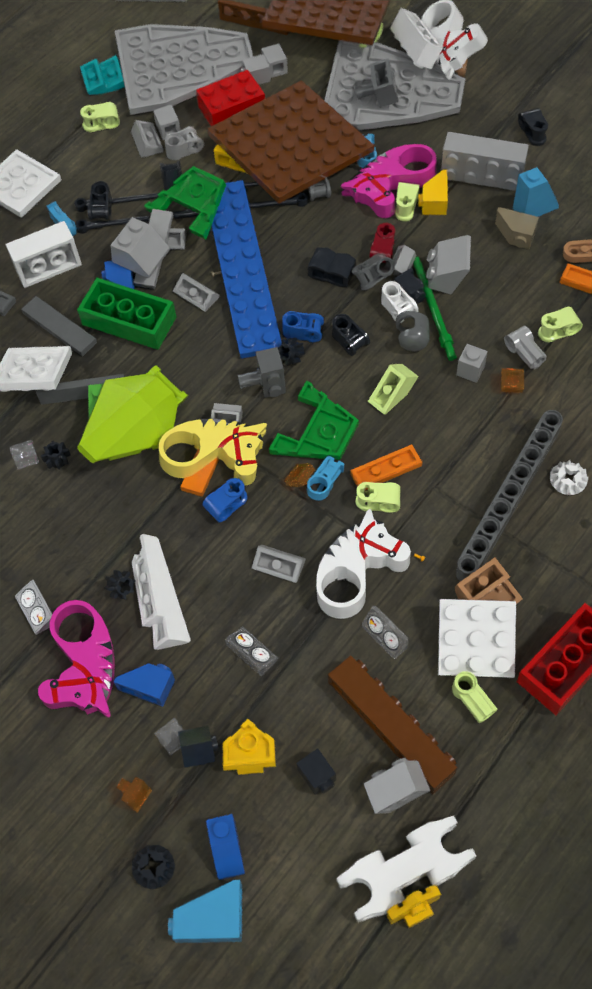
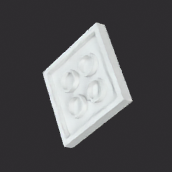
M16 149L0 164V205L22 218L61 181L60 174Z
M71 347L8 348L0 363V391H49L56 389L72 355Z
M440 599L438 675L457 676L460 672L468 671L475 676L515 677L516 601Z

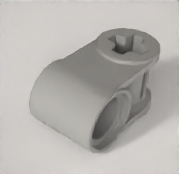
M186 127L165 137L166 155L171 160H179L182 157L197 153L204 146L203 140L197 136V132L193 127Z

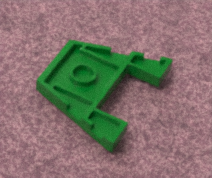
M193 166L173 182L175 185L167 191L162 190L157 194L159 197L152 203L150 201L147 202L144 207L151 213L152 209L165 211L171 202L174 201L199 213L189 227L191 233L206 240L226 183L223 179Z
M306 381L298 395V401L317 408L300 441L277 433L269 448V453L272 455L319 459L331 456L334 460H341L359 425V420L338 403L335 404L329 400L325 393L315 389L311 382Z

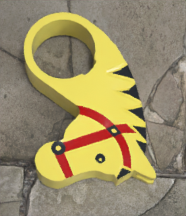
M199 419L182 423L167 431L160 439V465L167 474L176 478H186L194 475L218 457V459L224 461L228 468L234 470V478L242 480L244 485H250L256 478L257 462L255 456L262 449V437L266 433L267 424L261 423L249 426L241 422L223 419ZM178 443L195 445L194 447L199 449L197 457L188 462L173 461L167 457L165 452L169 447Z

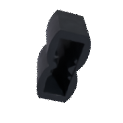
M317 247L308 265V276L318 281H327L339 287H347L353 275L352 269L356 267V259L346 253H335L329 248Z

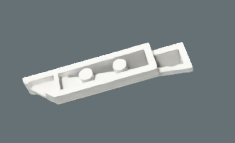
M142 534L140 536L142 546L140 554H134L132 560L142 626H152L155 650L189 643L191 639L159 539Z

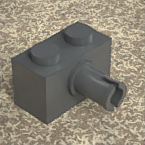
M389 58L371 63V83L355 87L358 100L375 94L380 108L399 102L395 76Z
M278 347L257 351L258 369L255 372L237 375L240 389L260 384L264 398L277 397L286 393L284 368Z

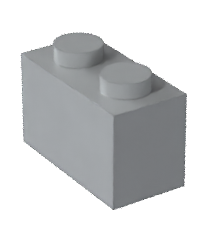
M406 758L393 762L392 768L387 771L380 770L371 775L372 779L364 783L375 814L390 813L430 791L419 762L407 761Z

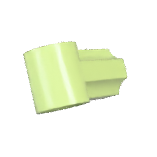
M463 671L455 677L452 685L454 696L461 699L479 724L497 711L495 705L477 684L474 674ZM465 681L469 683L471 689L462 690L458 682Z

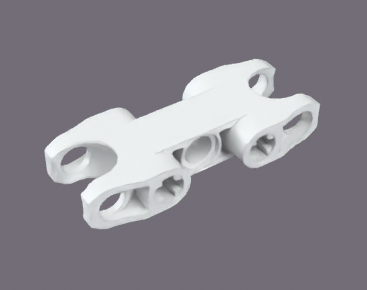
M454 816L429 822L409 833L406 838L412 848L388 861H385L380 850L375 851L358 860L350 869L337 878L340 888H345L354 883H363L371 890L372 897L370 901L354 913L358 923L387 914L388 909L395 904L401 906L402 901L405 900L401 889L425 876H428L432 885H440L453 878L463 867L476 858L473 849H468L459 854H451L442 847V836L456 827L457 821Z

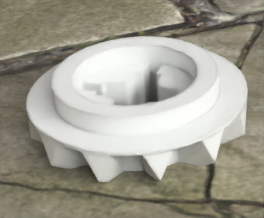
M569 460L564 463L560 461L558 465L553 467L550 481L558 492L566 495H575L585 489L588 477L586 469L580 467L579 463H571ZM566 473H568L569 475H575L573 477V481H571L569 478L565 479Z

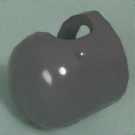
M404 311L397 316L396 328L401 332L398 336L400 346L411 352L423 350L430 340L428 318L424 314L414 311ZM411 317L415 321V327L406 329L402 327L400 322Z

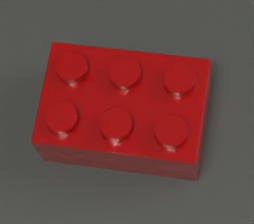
M249 70L196 89L198 107L211 127L265 99V93Z

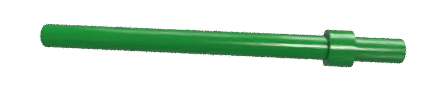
M416 257L413 265L418 278L424 285L425 298L440 336V345L445 349L448 360L453 361L457 356L453 348L452 336L447 332L432 289L428 288V279L426 278L420 257Z

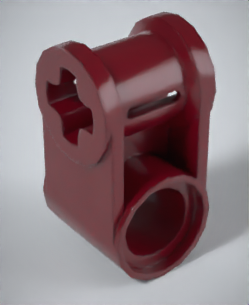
M382 223L377 227L369 259L378 253H382L392 259L395 227L392 224Z

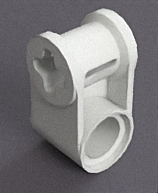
M389 281L383 285L381 303L395 321L397 316L404 311L418 312L416 302L403 290L400 284Z

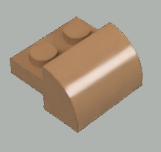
M496 558L490 560L455 586V592L459 600L516 601L517 604L523 599L508 580L510 576Z

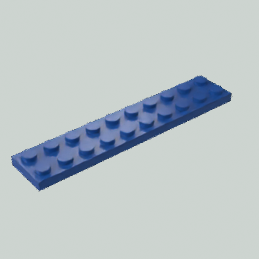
M243 180L226 183L214 217L212 231L241 359L256 356L257 351L274 347L279 348L282 342Z

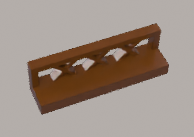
M218 0L220 20L283 35H288L289 33L288 31L262 27V19L268 10L266 8L232 0Z

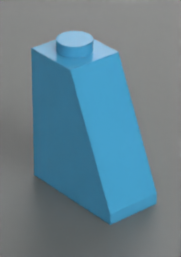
M537 167L518 175L513 204L514 211L538 217L559 208V204L548 181Z
M233 880L174 909L173 918H169L168 934L173 935L172 939L176 943L242 942L241 881Z

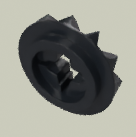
M159 844L147 845L142 850L137 851V855L132 861V874L136 882L147 889H157L166 885L172 878L175 869L172 854L168 849ZM150 856L156 863H161L156 867L157 877L154 876L151 870H145L150 864Z

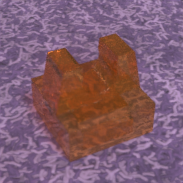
M135 777L132 783L122 779L116 787L122 791L123 797L121 800L137 813L152 791L138 777Z

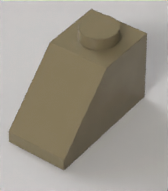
M498 207L495 224L509 244L530 249L539 217Z

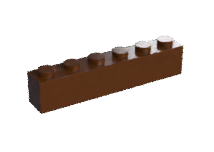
M350 655L328 674V683L399 759L406 758L407 761L419 762L429 786V792L433 795L456 774L455 759L448 752L443 753L437 747L438 742L430 733L425 734L419 728L420 723L412 714L407 715L401 709L402 704L393 695L390 697L384 691L385 687L382 682L376 677L373 679L367 673L368 669L359 659L356 661Z

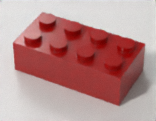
M586 603L520 671L517 679L519 685L556 716L592 677V608Z

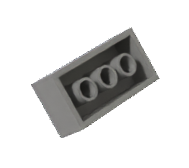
M448 132L443 148L441 171L447 170L448 180L516 191L518 175L523 173L525 169L529 145Z

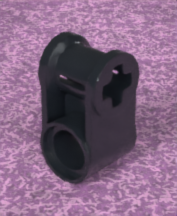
M535 108L519 113V126L524 131L529 142L534 146L545 144L547 140L545 132L548 129V122L542 115L541 110Z
M180 161L165 165L160 163L165 190L175 185L173 182L182 175Z
M97 181L91 186L88 218L89 220H94V218L111 220L112 196L109 185L104 181Z
M338 314L333 318L332 336L349 355L354 356L358 349L370 344L368 334L348 315Z

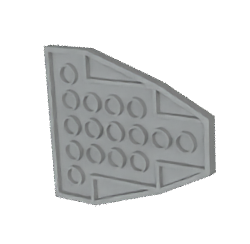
M156 24L115 30L130 115L153 111L168 105L174 106L197 95L196 89L240 73L241 68H243L242 60L253 57L247 33L210 27Z
M339 40L324 101L357 130L418 123L459 113L465 78L453 73L451 79L448 80L446 74L436 64L433 65L432 69L426 67L421 69L413 64V59L407 53L374 42L373 46L359 47V43ZM389 58L395 76L399 102L380 108L375 94L358 100L355 87L371 83L370 64Z

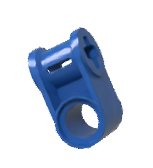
M289 311L282 318L283 335L287 339L296 337L297 340L318 342L322 338L320 331L321 326L324 324V318L316 313L309 314Z
M232 478L215 492L209 494L203 501V507L218 522L225 521L247 501V493L243 481L238 478Z

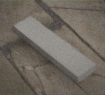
M152 209L149 225L167 243L173 212ZM162 261L149 278L136 273L134 285L155 289Z

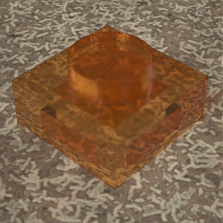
M502 368L501 392L523 393L524 369Z
M310 463L296 464L284 481L290 487H303L311 478L310 476L315 471V468Z

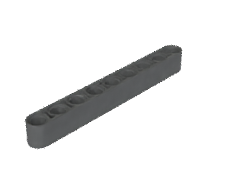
M548 410L542 415L459 557L456 577L460 582L481 568L488 559L559 434L563 417L558 411ZM516 475H522L525 478H519ZM506 493H513L515 496H508ZM495 511H502L505 514L500 515L497 514ZM485 529H491L494 533H487ZM473 548H481L483 552H477ZM468 566L471 567L473 570L465 571L464 569H462V567Z

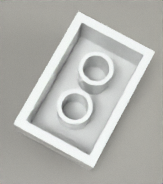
M65 221L6 244L24 288L82 265L74 238Z

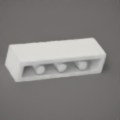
M400 8L390 27L394 37L400 41V46L407 51V55L413 59L415 66L421 69L424 67L432 69L443 48L415 13Z

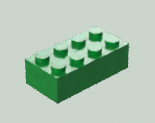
M100 278L95 279L77 309L82 325L159 350L176 319L175 307L172 301Z

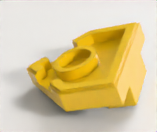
M249 719L241 725V728L232 737L229 736L223 742V769L237 770L238 775L264 773V767H276L274 739L267 733L259 730Z
M435 885L427 887L425 889L427 892L424 894L421 891H415L402 901L403 905L395 904L389 908L387 917L391 925L404 918L408 928H411L433 916L434 913L429 904L440 899L441 893L438 887Z

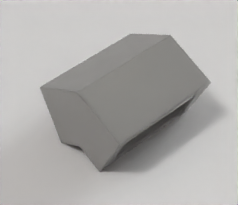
M406 245L398 246L393 257L395 264L393 273L396 276L410 269L416 258L415 251Z
M214 403L211 419L241 422L242 406Z

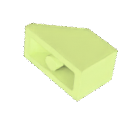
M403 364L389 365L368 402L383 414H387L409 393L419 376Z

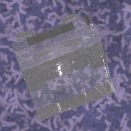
M32 440L10 446V452L17 469L40 463Z
M175 718L154 733L170 755L181 748L178 732L184 729Z

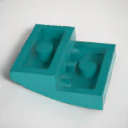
M116 55L101 63L96 58L80 66L89 95L103 94L125 87L122 67Z

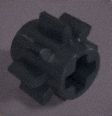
M296 337L281 340L282 345L278 348L280 358L286 360V365L300 363V358L305 355L303 343L297 342Z
M52 441L43 447L46 454H42L41 458L43 462H46L49 469L54 467L60 470L65 464H69L66 457L71 456V453L65 447L64 442L59 444Z
M114 570L113 575L105 577L107 579V586L104 589L112 591L110 593L111 598L116 599L119 596V598L126 600V595L130 592L134 593L133 583L136 580L128 578L130 572L124 570L121 573L119 570Z

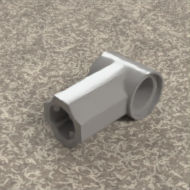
M522 326L504 337L509 351L512 353L517 352L530 369H536L546 361L547 356L534 342L533 334L528 327Z

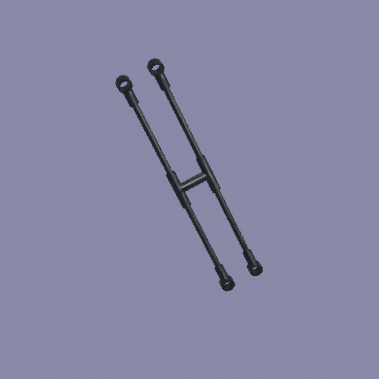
M256 181L244 182V187L260 186ZM300 192L280 204L276 200L249 203V208L295 204L304 207L308 204V195ZM159 193L113 198L112 204L155 199L159 197L157 195ZM77 198L74 202L76 210L78 212L87 210L89 200ZM191 209L174 211L173 218L197 217L199 213ZM151 215L134 218L142 222L150 221ZM131 218L92 222L80 219L75 225L77 232L84 234L88 230L100 229L103 226L127 224Z

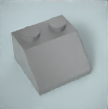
M133 217L111 244L113 263L147 278L152 275L170 250V247L151 225Z
M465 235L440 241L434 249L429 251L427 256L429 268L426 274L428 288L448 294L454 292L470 271L471 236Z

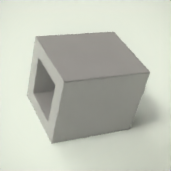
M280 44L261 49L270 66V78L288 73L287 58Z
M264 54L242 60L243 68H241V72L249 70L258 85L271 82L270 66Z
M172 105L153 110L156 126L163 140H165L168 134L180 131L179 120Z
M466 344L458 360L456 375L477 383L485 367L488 351Z

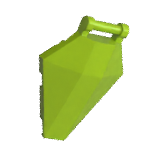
M157 365L146 374L105 380L78 445L79 452L91 463H95L105 459L111 461L139 454L142 450L149 448L153 450L159 449V442L162 436L174 428L177 407L185 401L188 395L184 391L181 392L160 372L161 369Z

